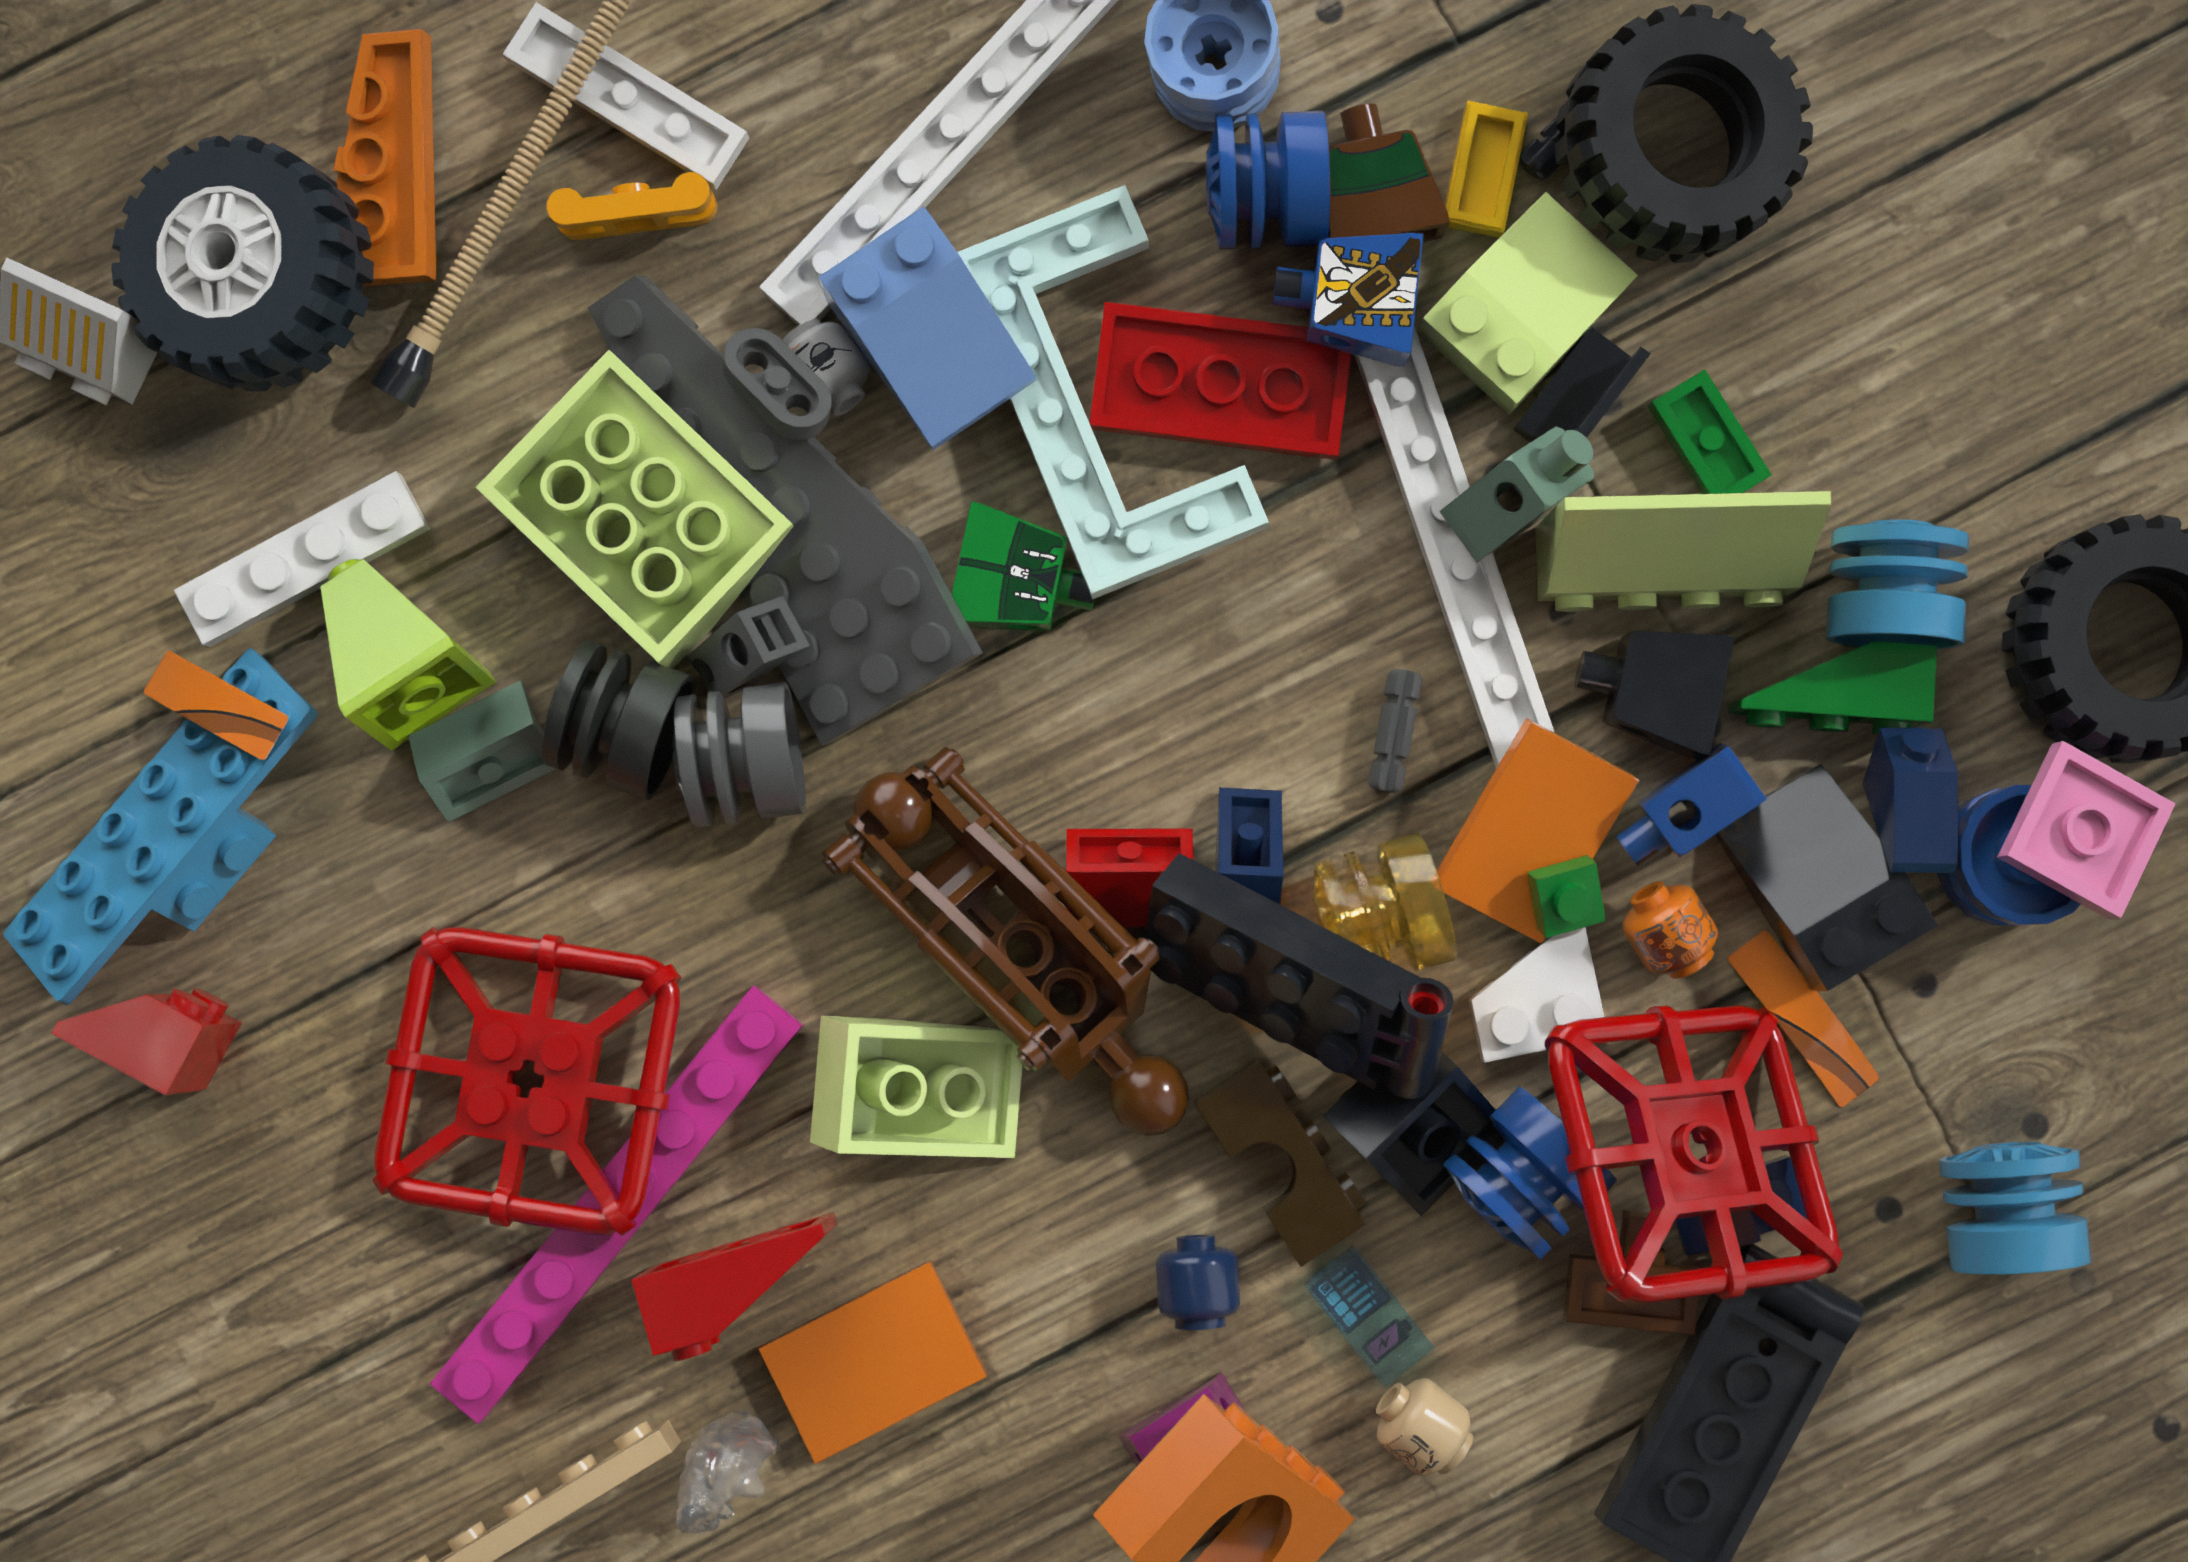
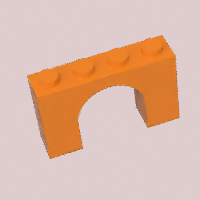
M1205 1394L1201 1396L1093 1514L1134 1562H1179L1218 1519L1241 1503L1243 1505L1235 1517L1194 1562H1316L1355 1520L1352 1514L1338 1501L1345 1494V1490L1319 1465L1314 1467L1292 1445L1287 1447L1264 1424L1259 1426L1236 1403L1232 1402L1225 1410Z

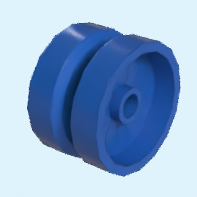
M2013 785L1992 789L1964 800L1958 806V864L1955 873H1937L1947 897L1967 916L1992 926L2049 924L2074 913L2081 905L1997 858L2032 785Z

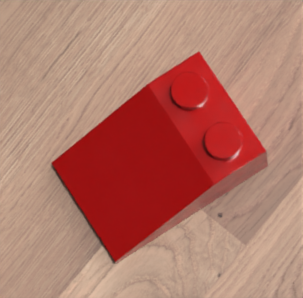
M834 1212L653 1265L631 1279L652 1355L656 1356L671 1351L675 1362L711 1351V1345L720 1342L719 1335L837 1225Z

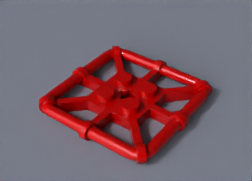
M432 927L420 936L422 943L417 948L411 963L395 1049H388L385 1064L391 1065L374 1152L376 1176L372 1182L381 1195L389 1193L393 1198L412 1205L489 1217L492 1225L509 1227L512 1222H519L589 1235H611L618 1232L623 1236L637 1225L635 1218L640 1213L646 1197L661 1110L668 1111L670 1094L664 1093L680 1010V989L678 983L682 979L673 964L665 966L661 961L644 955L565 943L562 936L545 934L542 939L466 927H450L441 930ZM456 952L537 964L538 974L530 1015L494 1009ZM438 964L474 1016L466 1061L420 1054ZM562 968L642 981L641 986L588 1024L553 1018ZM655 1001L639 1089L596 1083L603 1039ZM533 1061L535 1062L534 1072L544 1076V1083L542 1088H532L529 1092V1097L524 1098L520 1095V1086L514 1084L515 1074L517 1071H523L527 1062ZM417 1070L463 1077L455 1121L400 1160ZM592 1098L636 1105L620 1195L584 1143ZM469 1136L506 1141L498 1185L494 1192L413 1178ZM528 1145L564 1151L599 1202L601 1209L519 1196Z
M1668 1005L1650 1007L1645 1014L1579 1019L1564 1025H1556L1545 1039L1544 1046L1548 1051L1549 1070L1570 1150V1155L1565 1157L1568 1174L1576 1175L1597 1263L1604 1279L1607 1281L1605 1290L1619 1302H1624L1628 1299L1634 1302L1650 1303L1716 1294L1721 1299L1736 1298L1742 1296L1746 1289L1810 1281L1824 1274L1834 1273L1839 1267L1843 1258V1252L1839 1247L1836 1223L1814 1145L1819 1143L1817 1130L1814 1125H1808L1787 1046L1779 1028L1776 1026L1778 1018L1765 1007L1758 1010L1745 1006H1729L1675 1011ZM1741 1031L1740 1036L1742 1039L1720 1079L1695 1081L1683 1036ZM1648 1039L1650 1043L1657 1047L1666 1084L1644 1086L1594 1044ZM1761 1054L1782 1126L1780 1129L1756 1131L1744 1089ZM1576 1067L1624 1105L1633 1140L1632 1145L1596 1148ZM1690 1133L1694 1142L1704 1144L1707 1150V1155L1699 1160L1695 1158L1690 1150ZM1773 1150L1789 1151L1807 1219L1772 1191L1762 1152ZM1639 1166L1651 1211L1624 1259L1602 1170ZM1752 1210L1801 1251L1800 1255L1743 1263L1730 1212ZM1701 1216L1713 1261L1711 1267L1646 1276L1675 1219Z

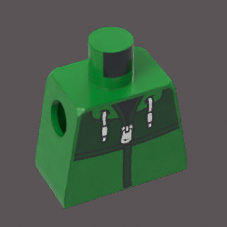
M971 501L952 590V597L969 628L1050 631L1056 604L1092 611L1095 599H1092L1081 570L1064 567L1068 550V538L984 504Z

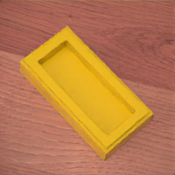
M1467 101L1445 201V207L1450 220L1448 228L1497 238L1504 234L1528 113Z

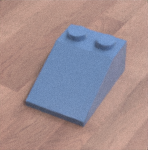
M924 206L818 277L827 303L932 451L1037 381L1036 375L964 261Z

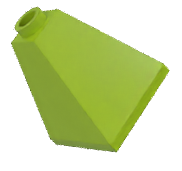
M350 559L340 563L329 573V581L320 586L338 706L345 718L389 750L396 749L409 740L408 735L437 722L496 683L491 673L364 559Z

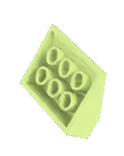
M610 350L594 364L475 487L659 664L672 669L716 625L794 526Z
M1831 491L1564 497L1535 527L1538 601H1555V610L1563 612L1592 610L1593 600H1618V609L1620 610L1653 609L1657 607L1656 599L1681 598V608L1687 609L1720 606L1719 597H1744L1745 607L1782 605L1783 596H1788L1799 590L1804 584L1831 506Z

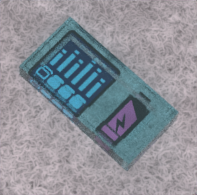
M1354 1245L1304 1284L1384 1387H1387L1435 1348Z

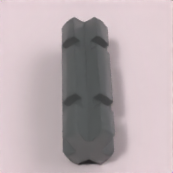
M1392 669L1387 675L1384 695L1388 696V702L1382 704L1374 747V754H1377L1378 758L1377 762L1373 761L1371 764L1368 781L1369 787L1374 790L1398 793L1403 788L1406 767L1402 766L1403 759L1409 757L1417 709L1412 706L1413 701L1419 700L1422 677L1416 672Z

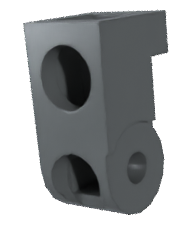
M784 596L735 613L688 655V658L704 681L707 694L708 692L719 691L724 699L742 691L743 688L749 687L783 661L796 657L810 645Z

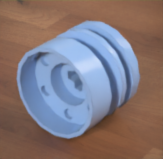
M1156 0L1147 16L1144 43L1158 99L1173 118L1195 130L1214 131V118L1217 114H1231L1233 128L1245 125L1247 113L1259 115L1263 112L1278 88L1281 67L1279 30L1271 2L1269 0ZM1215 54L1219 61H1225L1226 66L1216 70L1211 63H1205V57Z

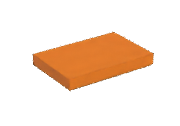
M1526 718L1430 882L1439 891L1542 944L1545 937L1537 930L1528 871L1585 855L1593 859L1639 780L1625 770Z
M931 1260L758 1348L815 1464L987 1377V1372Z

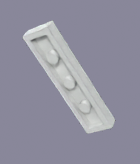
M536 2L503 52V56L510 64L553 89L554 85H559L557 83L558 78H563L561 76L562 71H567L565 69L566 64H571L569 62L570 57H575L573 55L574 50H579L577 48L578 43H583L581 41L582 36L587 35L581 29ZM603 46V53H599V60H595V67H591L592 73L587 74L588 80H583L584 87H579L580 94H575L576 101L574 103L686 172H695L702 175L709 186L717 190L749 140L747 131L612 48Z
M395 471L178 587L174 591L202 645L212 647L320 589V586L329 581L328 575L331 570L340 563L350 559H364L369 563L430 530V527L403 476Z

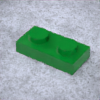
M1705 369L1651 401L1647 406L1702 494L1745 493L1772 476Z

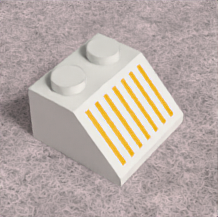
M6 258L1 268L0 343L18 352L14 364L51 380L55 370L71 376L75 380L70 389L106 406L111 395L133 405L157 354L156 351L147 348L135 335V326L140 321L113 305Z

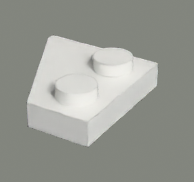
M1585 927L1549 937L1536 949L1528 952L1514 963L1507 972L1495 981L1490 982L1468 1000L1481 1062L1486 1063L1546 1050L1544 1046L1545 1039L1554 1026L1564 1025L1579 1019L1604 1017Z

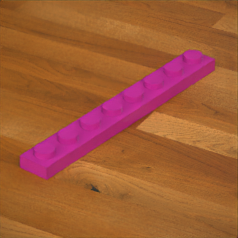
M753 985L665 1093L670 1094L668 1111L661 1110L646 1197L640 1213L635 1218L637 1225L623 1236L618 1232L611 1235H589L555 1229L430 1382V1385L477 1424L483 1422L790 1044L804 1024L758 986ZM630 1137L603 1169L619 1195ZM589 1188L574 1205L601 1209L599 1202Z

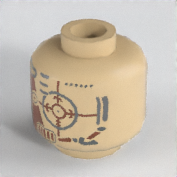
M1428 1378L1414 1380L1406 1386H1403L1401 1383L1394 1384L1382 1396L1376 1407V1414L1381 1417L1377 1427L1378 1442L1391 1455L1419 1476L1432 1475L1437 1471L1440 1474L1449 1473L1460 1464L1472 1445L1473 1434L1469 1431L1471 1426L1470 1413L1462 1404Z

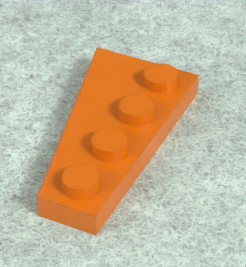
M422 29L362 34L346 113L351 116L344 147L338 146L333 171L338 173L336 182L338 189L349 195L359 209V215L356 220L367 227L372 245L369 250L362 251L364 257L374 262L373 282L364 283L363 287L436 281L431 36Z

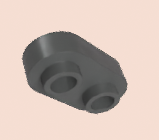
M749 328L735 333L728 340L724 349L722 366L727 383L777 433L789 439L805 440L818 435L824 430L830 416L831 393L827 385L777 335L764 329ZM755 364L761 366L764 371L761 373H751L744 367ZM793 407H799L804 409L808 414L805 416H796L789 413L787 410Z

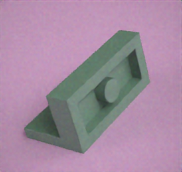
M521 680L408 735L418 780L448 822L556 769L543 764L542 746L545 732L534 716L527 689Z

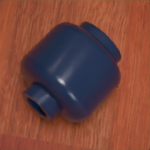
M1200 1234L1176 1237L1177 1249L1161 1253L1156 1260L1158 1307L1161 1314L1169 1319H1174L1175 1329L1207 1330L1226 1326L1225 1317L1236 1313L1240 1307L1239 1268L1236 1254L1228 1248L1215 1247V1235Z

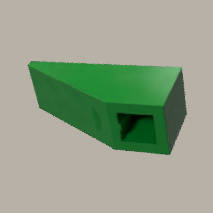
M1872 641L1728 704V714L1747 715V726L1764 728L1785 727V718L1810 719L1809 730L1821 732H1848L1849 722L1873 724L1872 734L1878 735L1880 728H1912L1933 722L1937 646Z

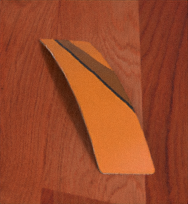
M170 650L165 653L144 689L145 695L260 760L267 758L289 720L286 714Z
M1768 931L1760 932L1728 957L1729 964L1764 1007L1778 1018L1779 1026L1802 1054L1839 1107L1846 1106L1879 1080V1075L1819 993L1811 989L1799 968Z

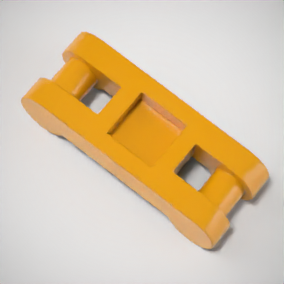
M687 172L677 177L672 187L650 189V186L645 183H626L613 187L612 194L582 198L577 191L571 188H561L555 190L549 196L546 209L549 217L565 237L571 240H585L703 225L715 217L718 204L705 178L698 173Z

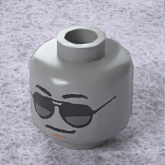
M812 319L797 326L784 337L782 341L827 385L831 393V411L834 415H842L860 403L865 396L862 387L869 377L871 366L843 326L839 323H821L818 319Z

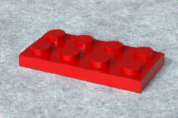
M1105 302L1089 424L1092 430L1337 460L1340 450L1351 353L1310 342L1307 340L1308 327Z

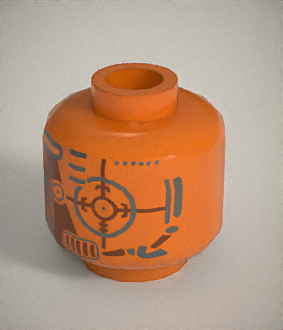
M1656 881L1644 886L1631 897L1630 903L1633 907L1626 914L1622 928L1625 937L1650 973L1658 975L1668 974L1672 979H1680L1697 972L1713 958L1714 951L1712 947L1718 938V929L1693 888L1682 884L1665 886L1662 881Z

